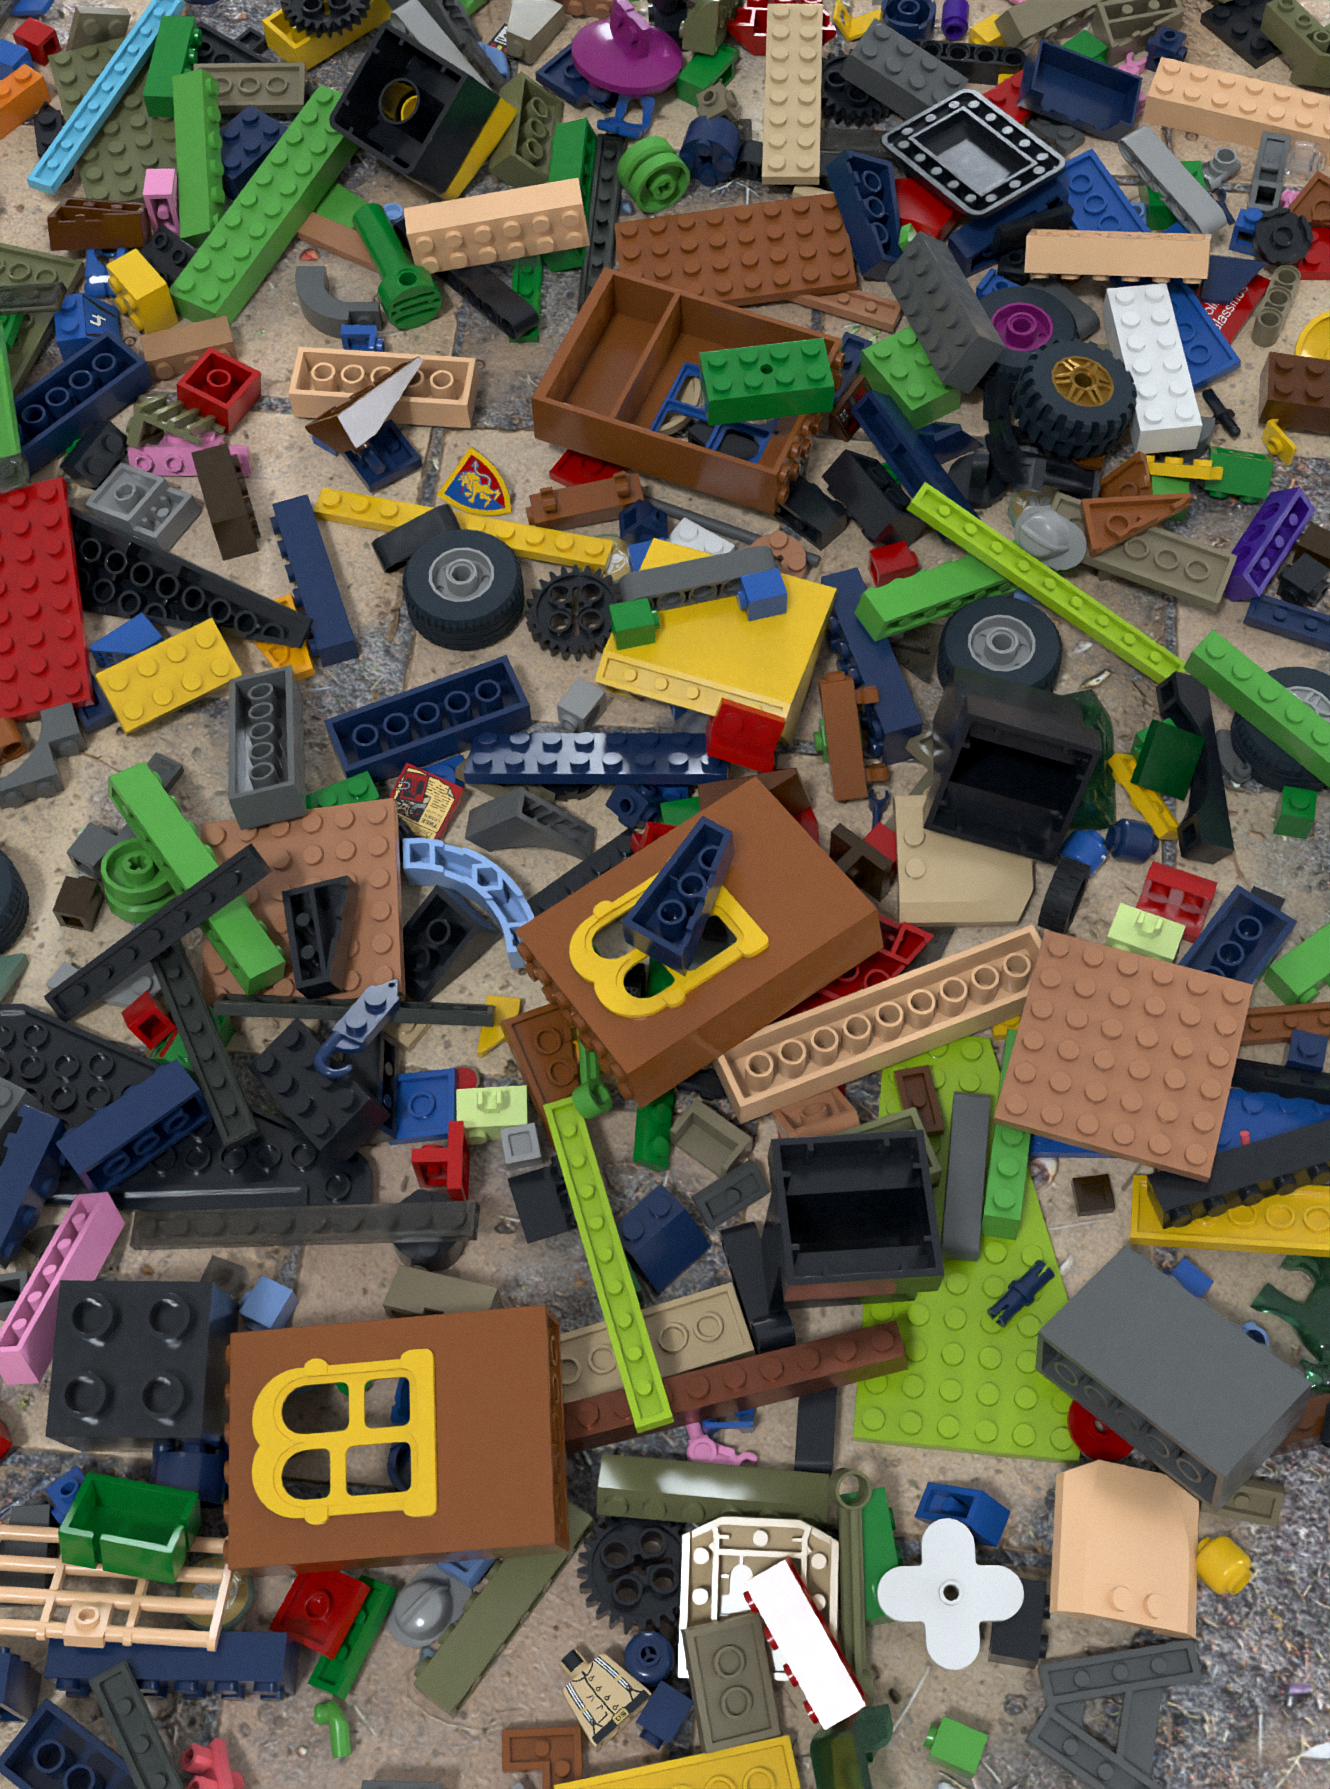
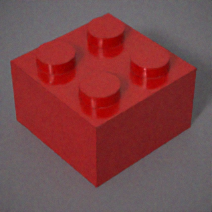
M209 347L176 384L177 401L184 402L183 408L186 410L194 407L200 409L199 416L201 417L215 416V423L224 426V432L229 434L260 399L261 372Z

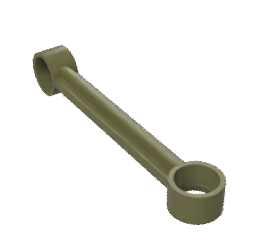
M843 1467L835 1470L827 1482V1494L830 1500L838 1506L842 1652L869 1699L867 1706L861 1709L867 1710L873 1705L874 1687L871 1675L866 1669L862 1508L871 1498L872 1485L867 1475L863 1472ZM854 1475L859 1482L858 1494L852 1501L848 1503L843 1502L839 1493L841 1482L847 1476Z

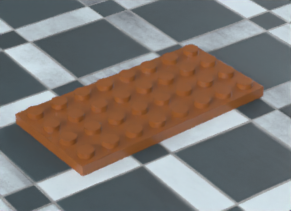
M834 193L614 223L619 272L735 307L794 299L802 295L816 296L857 290L850 237L846 231Z

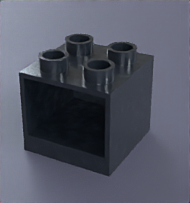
M60 1280L45 1437L81 1452L152 1453L154 1446L176 1448L175 1452L182 1451V1445L185 1444L206 1446L205 1453L207 1450H225L223 1446L224 1428L226 1422L229 1421L230 1406H227L225 1401V1386L227 1383H230V1368L226 1364L225 1350L226 1346L230 1345V1333H238L240 1304L214 1282Z

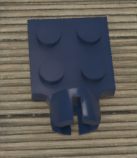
M572 42L535 72L537 82L577 107L586 102L598 110L608 113L617 106L619 93L591 87L589 81L577 71L571 58Z

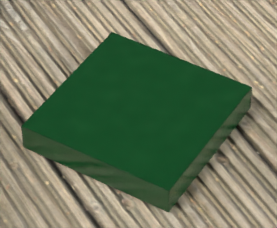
M1152 719L1130 782L1184 801L1206 738Z

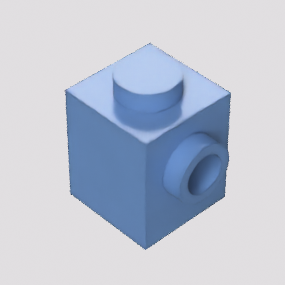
M261 1275L253 1290H248L240 1302L239 1308L241 1310L239 1314L246 1324L244 1328L247 1331L282 1329L299 1301L293 1290Z

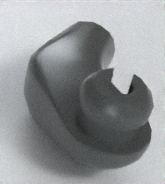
M1226 729L1218 730L1216 732L1221 771L1235 783H1246L1252 776V767L1247 761L1245 764L1242 763L1235 753L1231 740V731Z

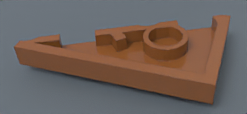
M1317 171L1289 205L1290 212L1295 213L1299 217L1303 215L1309 224L1330 227V178Z
M1191 493L1082 499L1079 507L1090 557H1095L1190 507Z

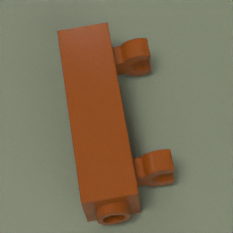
M623 471L613 473L614 478L556 490H553L552 486L541 488L540 493L529 495L531 506L526 507L529 525L561 531L619 519L620 512L639 499L644 501L639 474L626 475V472Z
M844 671L829 672L825 674V679H818L832 795L835 801L868 797L866 782L889 780L888 770L885 763L864 766L856 704L879 702L878 688L874 685L854 689V681L851 675L845 676Z

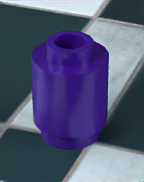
M946 0L942 6L941 30L944 36L950 40H959L968 31L970 6L966 0Z

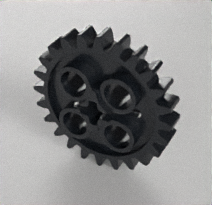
M324 0L280 1L285 21L288 20L289 26H296L298 33L305 30L307 37L315 32L317 38H320L323 33H327V36L332 38L333 32H337L342 36V29L345 28L353 31L352 24L361 25L360 18H367V11L371 9V0H328L330 16L326 17Z
M840 49L838 56L830 52L828 59L822 57L821 108L825 107L824 115L833 113L834 121L842 117L844 118V124L847 125L849 120H854L855 125L859 126L860 120L870 125L871 118L880 122L881 115L888 117L889 111H893L840 76L853 49H850L849 54L846 55Z
M577 564L573 566L570 573L567 572L564 566L561 567V575L559 576L552 571L549 572L551 580L547 582L540 579L541 590L532 588L531 592L534 599H527L526 601L528 610L525 611L526 624L529 632H531L533 641H539L542 651L549 647L552 657L560 651L565 661L569 654H574L575 660L579 661L581 653H585L589 659H592V650L594 649L603 654L602 645L604 643L607 644L612 632L609 605L623 602L618 583H613L611 575L603 578L602 569L600 568L592 574L590 565H587L583 572H579ZM578 589V603L580 607L578 608V636H574L575 623L573 619L575 617L574 590ZM590 596H598L593 600H587ZM559 598H566L564 601L556 602ZM592 623L598 624L597 626L592 628L587 627L589 624ZM560 625H566V627L563 629H555Z
M606 1516L605 1530L596 1525L593 1527V1535L596 1540L584 1539V1548L588 1552H581L578 1555V1562L585 1566L577 1569V1578L586 1580L579 1585V1592L581 1594L591 1593L586 1599V1607L599 1606L596 1611L597 1620L602 1619L606 1615L610 1616L609 1629L611 1630L618 1622L624 1623L623 1631L625 1635L629 1633L632 1625L637 1626L639 1633L644 1632L646 1625L650 1624L655 1632L660 1633L662 1620L669 1626H674L675 1617L673 1613L675 1612L680 1615L682 1537L679 1535L683 1525L681 1522L671 1528L668 1526L669 1521L619 1517V1521L615 1522L611 1517ZM648 1541H654L662 1549L657 1553L651 1554L646 1552L642 1545ZM611 1552H618L625 1557V1561L614 1565L610 1564L605 1557ZM670 1559L672 1561V1564L670 1565L666 1563L661 1564L664 1560ZM639 1566L642 1571H646V1574L639 1576L637 1571H633V1567ZM608 1577L617 1578L611 1583L606 1580ZM659 1577H666L673 1582L674 1586L668 1590H661L653 1582ZM623 1588H629L636 1593L637 1597L632 1601L626 1602L618 1598L617 1592Z

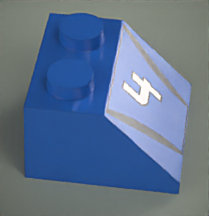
M84 293L53 297L56 342L63 361H66L107 330L111 331L122 341L119 310L117 307Z

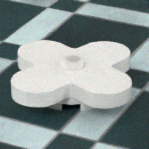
M944 1518L929 1525L922 1536L920 1544L921 1565L899 1566L886 1572L878 1584L876 1597L881 1611L889 1619L900 1623H921L924 1626L926 1652L931 1661L944 1670L957 1671L970 1665L979 1652V1623L1001 1622L1014 1616L1023 1603L1024 1590L1019 1577L1012 1570L999 1565H978L975 1560L974 1538L970 1530L958 1520ZM946 1586H953L957 1589L958 1597L956 1600L950 1601L945 1598L943 1590Z

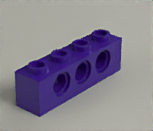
M1300 487L1271 492L1231 552V554L1238 557L1224 590L1225 595L1230 601L1260 597L1316 509Z

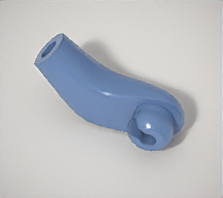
M479 41L471 45L470 52L474 60L493 67L496 78L500 83L510 80L508 59L500 49L482 44Z

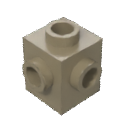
M721 82L696 94L699 107L696 108L698 117L707 115L706 119L715 120V117L718 116L727 119L734 125L740 123L736 111L738 100L732 90L728 91Z

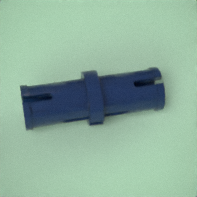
M1037 1260L1018 1281L1013 1280L1008 1285V1291L992 1307L987 1309V1313L992 1320L1002 1310H1005L999 1316L996 1324L1005 1327L1023 1306L1029 1307L1034 1302L1033 1296L1055 1277L1050 1267L1041 1276L1037 1277L1046 1266L1043 1261Z

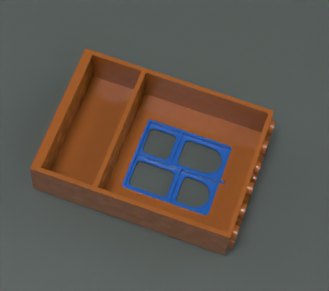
M604 267L531 397L535 439L775 515L779 504H785L788 498L791 480L796 481L799 475L801 459H806L809 455L812 436H817L820 432L823 413L828 414L829 412L779 417L762 425L748 422L714 425L715 428L705 447L658 433V430L669 412H676L708 422L705 408L693 406L676 399L686 377L695 376L699 378V352L824 338L835 386L834 391L839 392L844 379V374L840 373L846 356L842 352L843 339ZM734 430L753 437L759 445L757 455L746 461L718 452L717 450L727 431Z

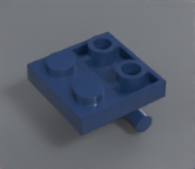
M392 419L384 422L377 434L367 440L369 446L355 454L352 450L341 453L370 494L423 466L421 457Z

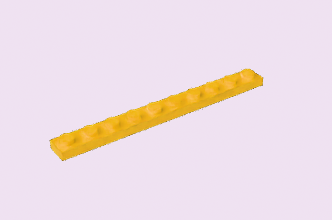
M323 487L313 512L316 519L390 532L433 509V507ZM453 511L461 529L477 530L491 534L505 542L518 557L572 567L577 564L578 568L582 569L590 565L591 570L597 571L600 568L602 572L606 573L615 549L614 541Z

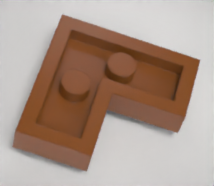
M581 1726L502 1730L503 1774L542 1772V1789H554V1785L583 1779Z

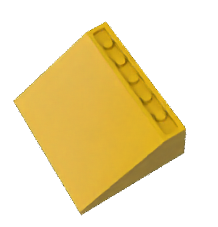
M653 538L639 571L713 556L714 554ZM780 573L787 591V613L748 621L745 609L740 610L738 607L736 596L659 611L657 613L660 629L655 630V643L617 651L611 632L603 650L594 682L612 694L639 701L642 696L713 717L716 714L721 698L738 702L784 717L785 726L778 742L791 745L838 590L837 588Z

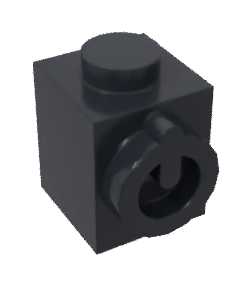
M1304 553L1292 566L1287 564L1282 569L1277 578L1280 583L1276 595L1281 597L1283 601L1304 608L1308 604L1316 606L1330 587V583L1327 581L1330 569Z

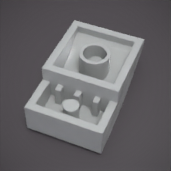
M122 462L84 504L85 508L99 519L166 550L172 547L201 513L193 495L170 487L163 477Z

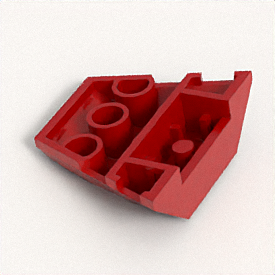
M747 0L743 7L737 9L734 20H729L726 30L751 54L766 56L768 4H823V0ZM824 7L822 46L835 37L837 31L835 26L831 25L830 15L828 11H825Z
M894 179L901 227L911 223L916 233L921 231L942 241L961 216L967 217L936 196L917 179Z
M878 914L884 947L817 991L816 994L834 1001L899 976L935 935L904 921L900 924Z

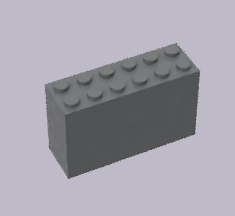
M1128 1246L1123 1247L1038 1331L1035 1370L1216 1513L1303 1420L1312 1383L1307 1380L1302 1371L1296 1367L1288 1366L1277 1358L1267 1345L1257 1343L1246 1335L1236 1322L1223 1318L1213 1310L1206 1300L1192 1295L1182 1287L1175 1277L1165 1275L1153 1266L1144 1254L1136 1253Z

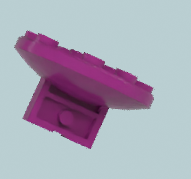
M613 0L610 18L587 24L577 32L572 42V62L577 71L589 81V85L593 88H602L638 99L645 94L665 91L668 86L675 82L681 71L682 53L678 44L665 31L649 24L636 12L628 0Z

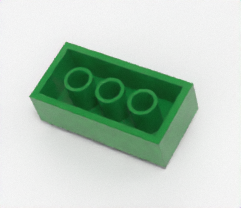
M824 338L699 352V380L708 426L833 411L835 386Z

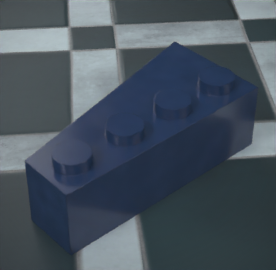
M22 1104L17 1114L23 1120L16 1135L9 1132L3 1146L7 1147L4 1161L0 1165V1268L4 1270L7 1269L11 1261H14L19 1256L23 1239L29 1229H33L38 1223L41 1215L40 1210L46 1199L52 1197L56 1192L59 1183L58 1179L64 1168L70 1166L55 1144L68 1131L62 1121L25 1104Z

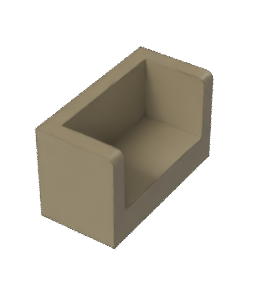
M697 1098L670 1129L671 1143L719 1178L740 1166L752 1152V1137Z

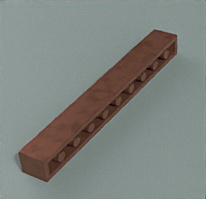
M894 1320L664 1378L662 1382L674 1422L642 1433H637L625 1389L564 1403L565 1454L570 1455L908 1370L906 1354L897 1321Z

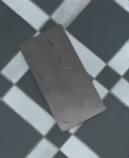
M876 18L849 55L840 73L841 77L907 120L952 94L963 90L969 81L968 78Z

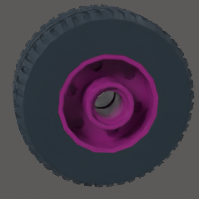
M1023 286L1002 288L980 299L982 307L1006 348L981 378L977 386L984 391L985 381L1002 377L1011 380L1010 391L1013 393L1018 378L1034 350L1039 349L1040 346L1048 342L1053 343L1058 339L1066 338L1067 341L1073 338L1078 339V327L1074 316L1067 306L1058 298L1043 290Z

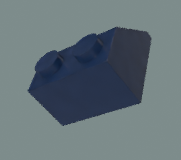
M661 1184L616 1223L623 1251L631 1268L657 1295H660L711 1248V1245L687 1210Z

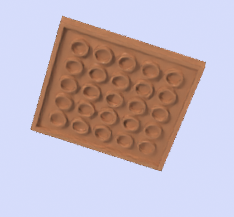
M394 798L306 809V815L295 819L282 820L240 830L236 819L201 824V842L203 845L207 844L210 846L218 866L252 843L272 870L270 874L242 894L248 900L251 913L256 920L260 919L265 924L270 940L275 946L279 945L283 949L287 963L285 964L284 979L252 995L305 997L296 990L282 891L348 875L360 889L343 989L340 993L320 998L358 999L370 985L376 987L394 979H398V997L406 996L398 805ZM202 932L203 995L207 1004L214 1007V1002L221 993L246 994Z
M1045 930L993 1123L1207 1183L1211 1175L1254 985Z

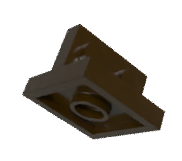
M839 823L831 831L829 857L859 890L863 889L877 901L881 902L889 893L892 861Z

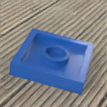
M455 1068L398 1074L396 1140L387 1141L390 1145L448 1139L449 1121H457L456 1089H458V1072Z

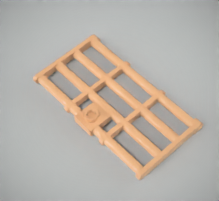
M0 1521V1540L59 1544V1528L9 1525ZM226 1535V1538L196 1536L190 1551L186 1550V1552L223 1554V1545L225 1540H228V1535ZM61 1553L59 1558L0 1555V1571L54 1574L50 1589L0 1586V1603L44 1605L40 1621L0 1618V1635L36 1637L38 1641H46L47 1638L63 1639L64 1646L104 1648L106 1642H119L123 1646H132L135 1643L207 1648V1651L216 1652L234 1571L228 1570V1564L226 1563L224 1568L182 1567L176 1582L220 1584L217 1599L146 1595L150 1580L103 1571V1565L100 1563L96 1569L62 1563ZM66 1575L138 1579L134 1594L62 1590ZM56 1606L71 1607L67 1622H52ZM114 1610L130 1611L126 1626L111 1625ZM141 1611L213 1616L210 1631L137 1627Z

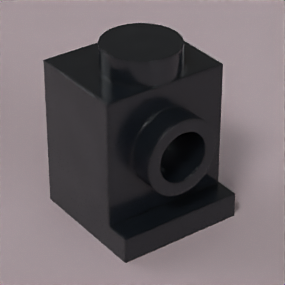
M1019 247L1001 253L997 275L1020 278V281H1009L1024 286L1028 274L1024 273L1025 250Z

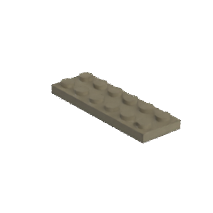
M1057 492L1050 509L1075 523L1085 535L1079 507L1081 500ZM1152 526L1095 557H1090L1087 545L1085 556L1080 563L1216 611L1238 556Z

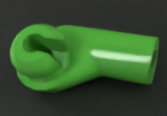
M328 1700L327 1703L316 1704L314 1707L316 1724L324 1725L329 1723L332 1758L351 1755L349 1723L339 1704L332 1700Z

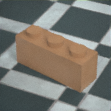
M226 315L140 335L152 381L186 374L209 347L238 360Z

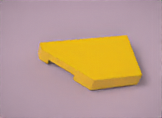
M487 995L486 1005L495 1006V1020L493 1027H481L477 1048L478 1057H485L488 1051L501 1042L507 1041L500 1023L502 1020L520 1014L521 998Z

